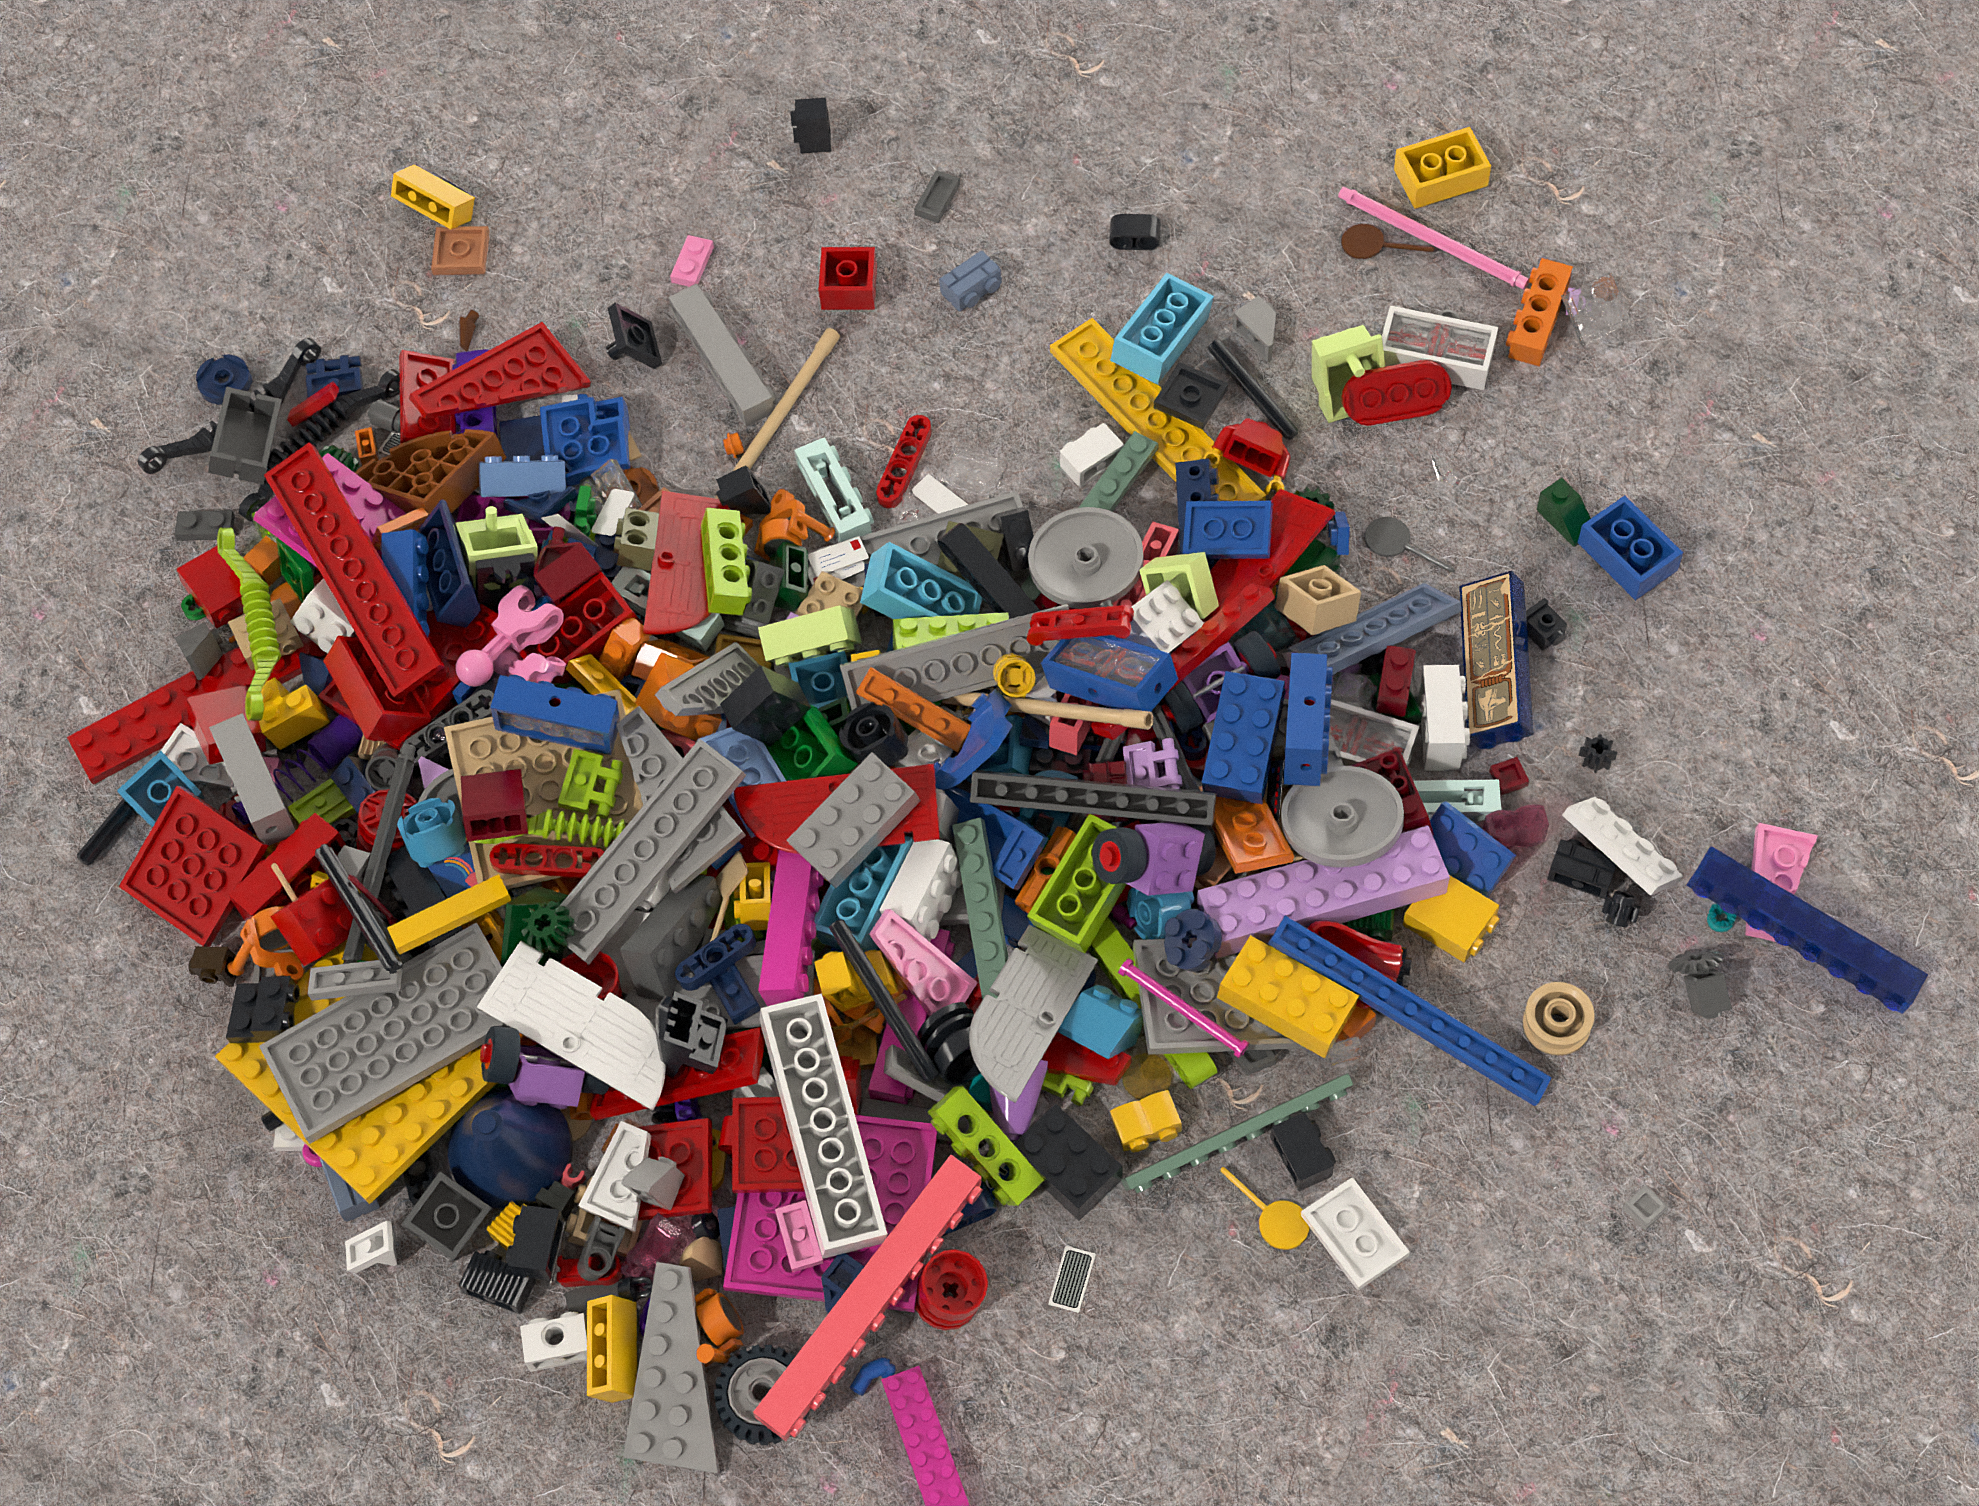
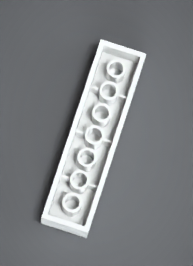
M822 993L760 1008L759 1020L822 1259L882 1244L887 1237V1232Z

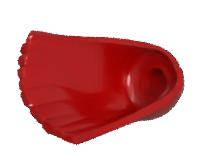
M1329 920L1315 921L1307 927L1313 933L1396 982L1400 967L1402 966L1403 950L1401 945L1376 940L1343 924ZM1357 1000V1007L1361 1009L1371 1007L1363 1001Z

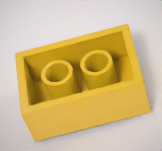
M1470 127L1396 149L1394 171L1414 209L1487 187L1491 164Z

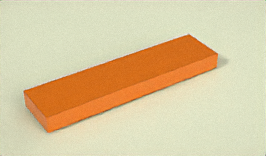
M870 667L856 691V694L870 702H874L875 705H887L897 718L956 752H959L968 736L970 724Z

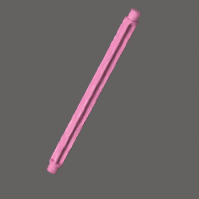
M1342 187L1338 197L1345 200L1348 205H1353L1510 283L1512 287L1517 286L1525 290L1529 284V278L1521 275V272H1516L1358 193L1355 189L1350 190Z

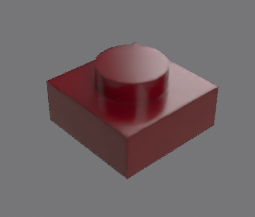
M1518 757L1490 766L1489 772L1493 780H1499L1501 796L1529 786L1530 781Z

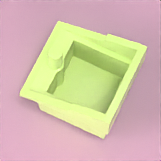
M1364 325L1312 340V380L1319 393V406L1328 423L1349 417L1342 406L1341 397L1345 384L1352 376L1361 377L1364 375L1365 370L1385 367L1382 336L1378 334L1371 337Z
M489 506L486 508V519L455 523L475 591L477 560L533 553L536 564L538 558L537 543L532 531L529 530L523 514L497 517V509ZM506 574L505 579L509 578L511 575ZM526 578L517 579V581L509 584V587L521 585ZM496 583L484 584L489 590L500 589V585Z

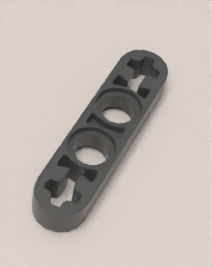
M487 689L476 692L408 738L403 744L420 748L417 751L418 757L415 758L414 766H419L418 760L421 756L431 760L448 748L446 735L441 743L435 744L433 742V734L439 728L444 729V727L456 725L457 717L461 713L467 712L469 714V722L492 717L491 709L487 710L483 706L485 705L484 699L488 698L491 700L489 702L491 707L494 692ZM471 707L476 708L477 711L474 712ZM426 743L431 747V749L425 747Z

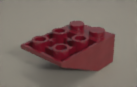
M1399 747L1351 765L1381 775L1396 788L1402 799L1404 809V824L1401 833L1429 826L1432 835H1434L1429 816Z

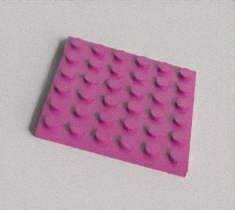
M855 1115L888 1237L932 1179L938 1131L931 1123ZM805 1192L738 1193L724 1278V1290L825 1302L821 1277L836 1256L824 1258L823 1264L792 1273L775 1211L777 1208L806 1200L808 1206ZM882 1244L847 1252L846 1254L865 1267ZM919 1276L914 1281L912 1279L908 1280L903 1287L905 1294L896 1306L890 1304L887 1309L915 1312Z

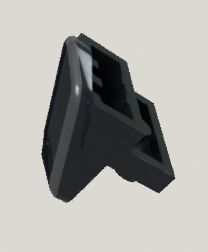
M674 991L672 997L665 996L656 1007L655 1033L660 1060L666 1065L665 1075L674 1078L682 1064L714 1074L718 1068L728 1019L702 1010L703 1001Z

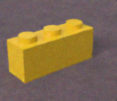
M416 165L409 166L393 174L391 197L451 230L472 220L475 197Z
M614 1295L587 1301V1396L610 1403L631 1399L634 1396L637 1379V1303Z

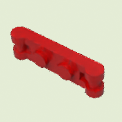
M1127 605L1034 613L1030 619L1031 628L1028 630L1026 638L1028 643L1034 646H1039L1048 640L1115 635L1118 638L1124 639L1129 637L1131 633L1130 623L1134 617V610Z

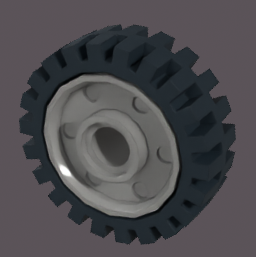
M755 1345L749 1351L745 1348L739 1351L740 1355L737 1357L733 1355L728 1359L729 1364L727 1366L723 1365L720 1370V1377L717 1376L714 1397L718 1414L726 1428L741 1441L744 1439L749 1444L755 1445V1443H760L761 1446L768 1445V1442L779 1443L782 1438L754 1417L753 1411L761 1402L755 1399L760 1390H770L795 1356L791 1353L788 1354L783 1348L778 1347L775 1349L772 1345H765V1348ZM809 1412L806 1414V1416H805L803 1419H805V1420L807 1419V1416H808Z

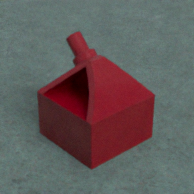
M557 526L553 529L552 540H549L548 545L541 550L534 568V577L541 593L550 604L555 606L559 605L602 571L581 542L564 543L565 529Z

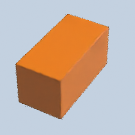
M372 427L356 430L355 436L362 466L373 458L379 461L376 438Z

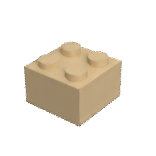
M1322 565L1280 578L1275 608L1302 627L1306 632L1314 635L1355 622L1361 591L1331 569Z

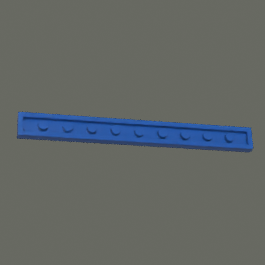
M1286 915L1282 918L1268 942L1269 945L1359 995V1000L1531 1105L1536 1106L1539 1103L1552 1077Z

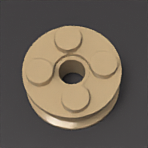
M1551 982L1540 986L1529 997L1523 1015V1029L1526 1037L1537 1049L1551 1055H1567L1579 1050L1588 1040L1594 1023L1595 1014L1592 1002L1581 989L1569 983ZM1558 1014L1563 1016L1566 1021L1556 1022L1551 1016Z

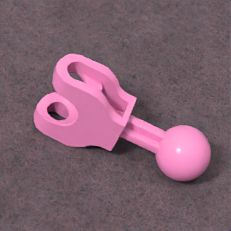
M523 585L516 586L501 599L498 606V617L491 624L497 636L482 650H468L458 658L456 663L458 678L468 686L477 687L484 685L493 674V661L508 646L520 652L526 646L547 641L563 623L562 610L553 604L546 603L535 611H531L535 606L533 592Z
M510 646L493 661V671L507 677L509 675H518L525 678L526 681L535 683L539 681L551 683L557 675L563 677L566 663L557 657L550 656L545 658L537 653H531L523 660L520 654Z

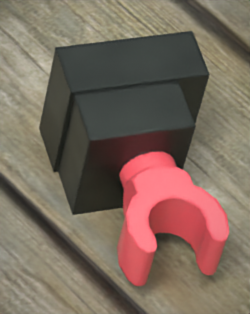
M571 1163L567 1164L563 1172L561 1184L554 1181L549 1190L542 1187L535 1196L538 1207L560 1210L565 1221L577 1204L574 1202L575 1192L573 1189L583 1184L586 1179L583 1170L577 1177H569L573 1171Z

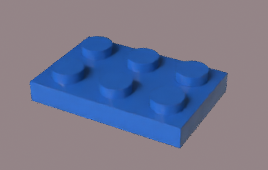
M1186 501L1183 554L1205 552L1206 559L1269 558L1272 502Z
M1447 801L1442 802L1431 818L1430 823L1434 833L1432 836L1447 872L1450 876L1488 898L1517 855Z

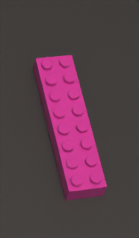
M920 1366L881 1379L925 1506H970Z

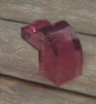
M657 1213L651 1219L643 1238L628 1252L620 1269L621 1273L626 1277L634 1276L637 1278L645 1276L653 1281L656 1263H669L681 1245L679 1239L683 1231L672 1221ZM646 1283L639 1284L640 1288L643 1289L642 1286H644Z

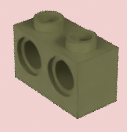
M631 508L625 509L624 519L618 518L615 534L621 535V537H615L613 553L618 554L617 565L651 571L659 513Z

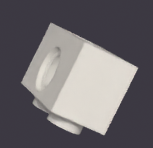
M567 1312L560 1315V1318L553 1320L537 1318L529 1321L528 1325L520 1326L524 1361L530 1372L587 1361V1319L583 1313ZM554 1335H564L561 1343L557 1345L549 1344L550 1339Z

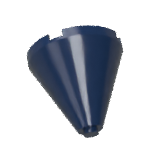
M510 1086L488 1091L454 1123L448 1142L449 1166L457 1184L490 1206L491 1209L502 1211L511 1201L519 1207L522 1204L527 1206L537 1204L535 1196L542 1187L549 1190L554 1181H560L567 1164L571 1163L573 1151L571 1130L561 1110L550 1106L548 1103L537 1102V1105L534 1106L524 1105L519 1100H516Z

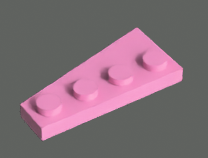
M1759 823L1756 826L1745 935L1774 942L1777 940L1791 907L1793 896L1798 889L1803 870L1810 858L1809 855L1816 842L1817 835Z
M885 909L869 933L929 1017L939 1009L952 1003H965L978 983L891 909Z

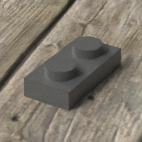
M232 510L178 511L174 535L177 541L217 540L219 528H234L235 515Z

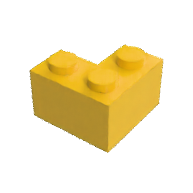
M276 678L265 683L261 691L264 703L263 718L259 721L262 733L279 750L330 723L325 705L307 685L290 693Z
M869 950L864 952L890 995L898 992L892 966L882 951ZM843 951L829 952L823 956V959L814 962L822 995L841 1012L874 1001Z

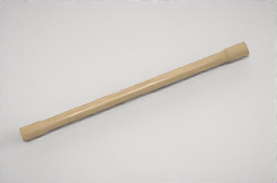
M832 328L825 330L815 345L813 352L733 471L745 465L751 469L824 358L829 355L840 339V335L836 330Z
M969 692L944 699L942 703L972 707V703L982 693ZM1003 696L1012 705L1009 709L1011 712L1118 724L1124 727L1147 730L1153 725V714L1150 711L1121 710Z

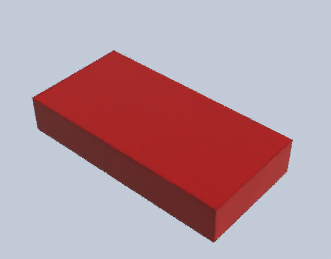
M332 381L292 408L287 421L292 427L297 426L312 416V414L336 400L339 387Z

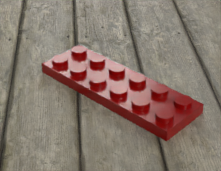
M758 1027L725 1035L718 1068L714 1074L682 1064L674 1078L665 1075L663 1089L655 1107L758 1084L765 1047L762 1028ZM610 1086L605 1094H594L590 1114L595 1120H600L648 1108Z

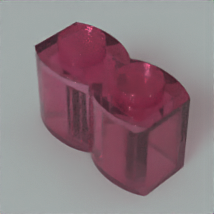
M1532 804L1522 806L1515 811L1497 810L1485 816L1482 829L1510 850L1515 846L1533 847L1545 841L1549 822L1544 806Z

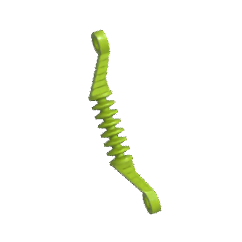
M219 528L217 536L219 555L240 578V594L242 596V604L244 605L243 612L246 615L245 623L247 624L246 629L249 634L248 641L251 643V658L256 671L245 697L246 717L248 721H261L264 711L261 691L276 663L281 658V653L278 649L279 642L276 640L277 632L275 631L276 627L273 621L274 614L272 613V604L270 603L271 599L268 593L269 586L235 550L233 528Z
M547 809V811L527 818L528 834L543 836V839H548L551 831H555L556 840L560 841L565 832L567 833L568 842L571 843L575 835L579 834L581 844H584L587 837L591 836L593 846H596L598 840L603 838L606 848H608L611 840H615L625 828L624 819L620 820L616 828L613 826V820L610 817L605 826H602L600 816H597L594 823L590 824L588 814H585L582 821L578 822L575 812L572 813L569 821L565 820L564 811H560L557 819H553L552 809ZM522 835L478 840L471 842L482 844H498L500 842H504L506 840L513 839L515 837ZM707 868L700 874H707Z

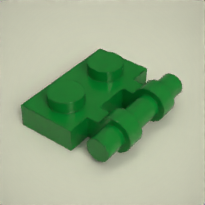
M580 485L575 509L574 527L590 539V530H592L597 520V514L595 513L596 499L592 498L591 487Z

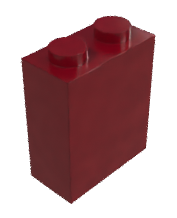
M521 769L460 776L462 812L467 842L528 834L526 801Z

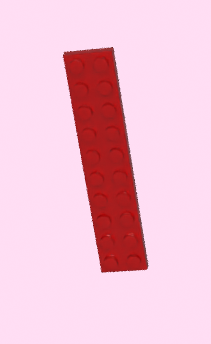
M310 442L264 474L393 698L401 699L445 668L316 447Z
M295 627L304 646L296 649L291 654L281 656L267 681L276 678L283 684L302 674L299 660L300 652L325 658L328 653L324 652L315 642L299 632ZM238 646L223 654L204 678L198 680L195 673L191 671L68 736L67 739L89 780L94 785L162 749L180 723L193 730L188 719L187 698L244 685L246 691H248L256 671L255 669H250Z

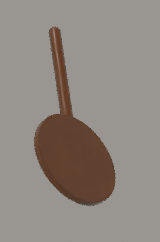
M1369 224L1354 225L1348 228L1341 238V246L1344 252L1356 259L1371 258L1377 255L1383 247L1434 252L1433 247L1384 242L1382 232L1377 227Z

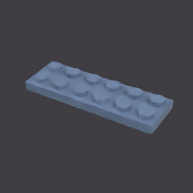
M1422 583L1358 614L1355 622L1316 634L1289 647L1288 652L1327 654V667H1333V676L1342 669L1356 665L1359 661L1382 652L1387 646L1401 643L1406 638L1418 632L1426 631L1429 627L1441 621H1446L1451 616L1462 612L1461 601L1426 583Z

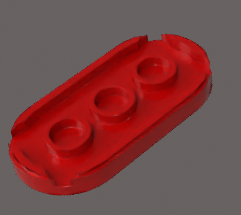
M1420 360L1365 370L1364 375L1361 377H1355L1354 375L1345 384L1341 397L1342 406L1352 420L1366 426L1427 416L1439 411L1445 401H1448L1452 392V382L1446 370L1440 364L1431 360Z

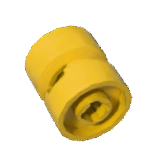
M1005 654L996 661L993 667L995 682L1001 691L1010 697L1017 698L1026 695L1035 684L1036 678L1033 668L1019 654Z

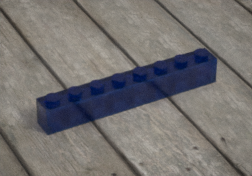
M1712 846L1704 854L1686 884L1698 896L1708 898L1718 904L1725 912L1737 915L1745 920L1750 927L1766 932L1777 943L1789 946L1810 962H1816L1826 968L1834 977L1843 978L1853 984L1861 993L1871 995L1880 1000L1890 1010L1903 1014L1913 1004L1929 975Z

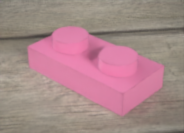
M687 236L670 275L671 283L688 287L699 283L714 248L712 240Z
M806 1200L775 1209L792 1273L823 1264Z

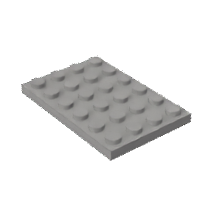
M1197 938L1189 939V945L1191 947L1193 941L1197 940ZM1164 939L1134 940L1133 952L1135 966L1240 1041L1246 1040L1250 1044L1246 1051L1305 1048L1217 998L1220 983L1239 953L1218 959L1213 954L1210 959L1212 963L1208 967L1200 971L1190 972L1167 961ZM1138 984L1148 1055L1233 1051Z

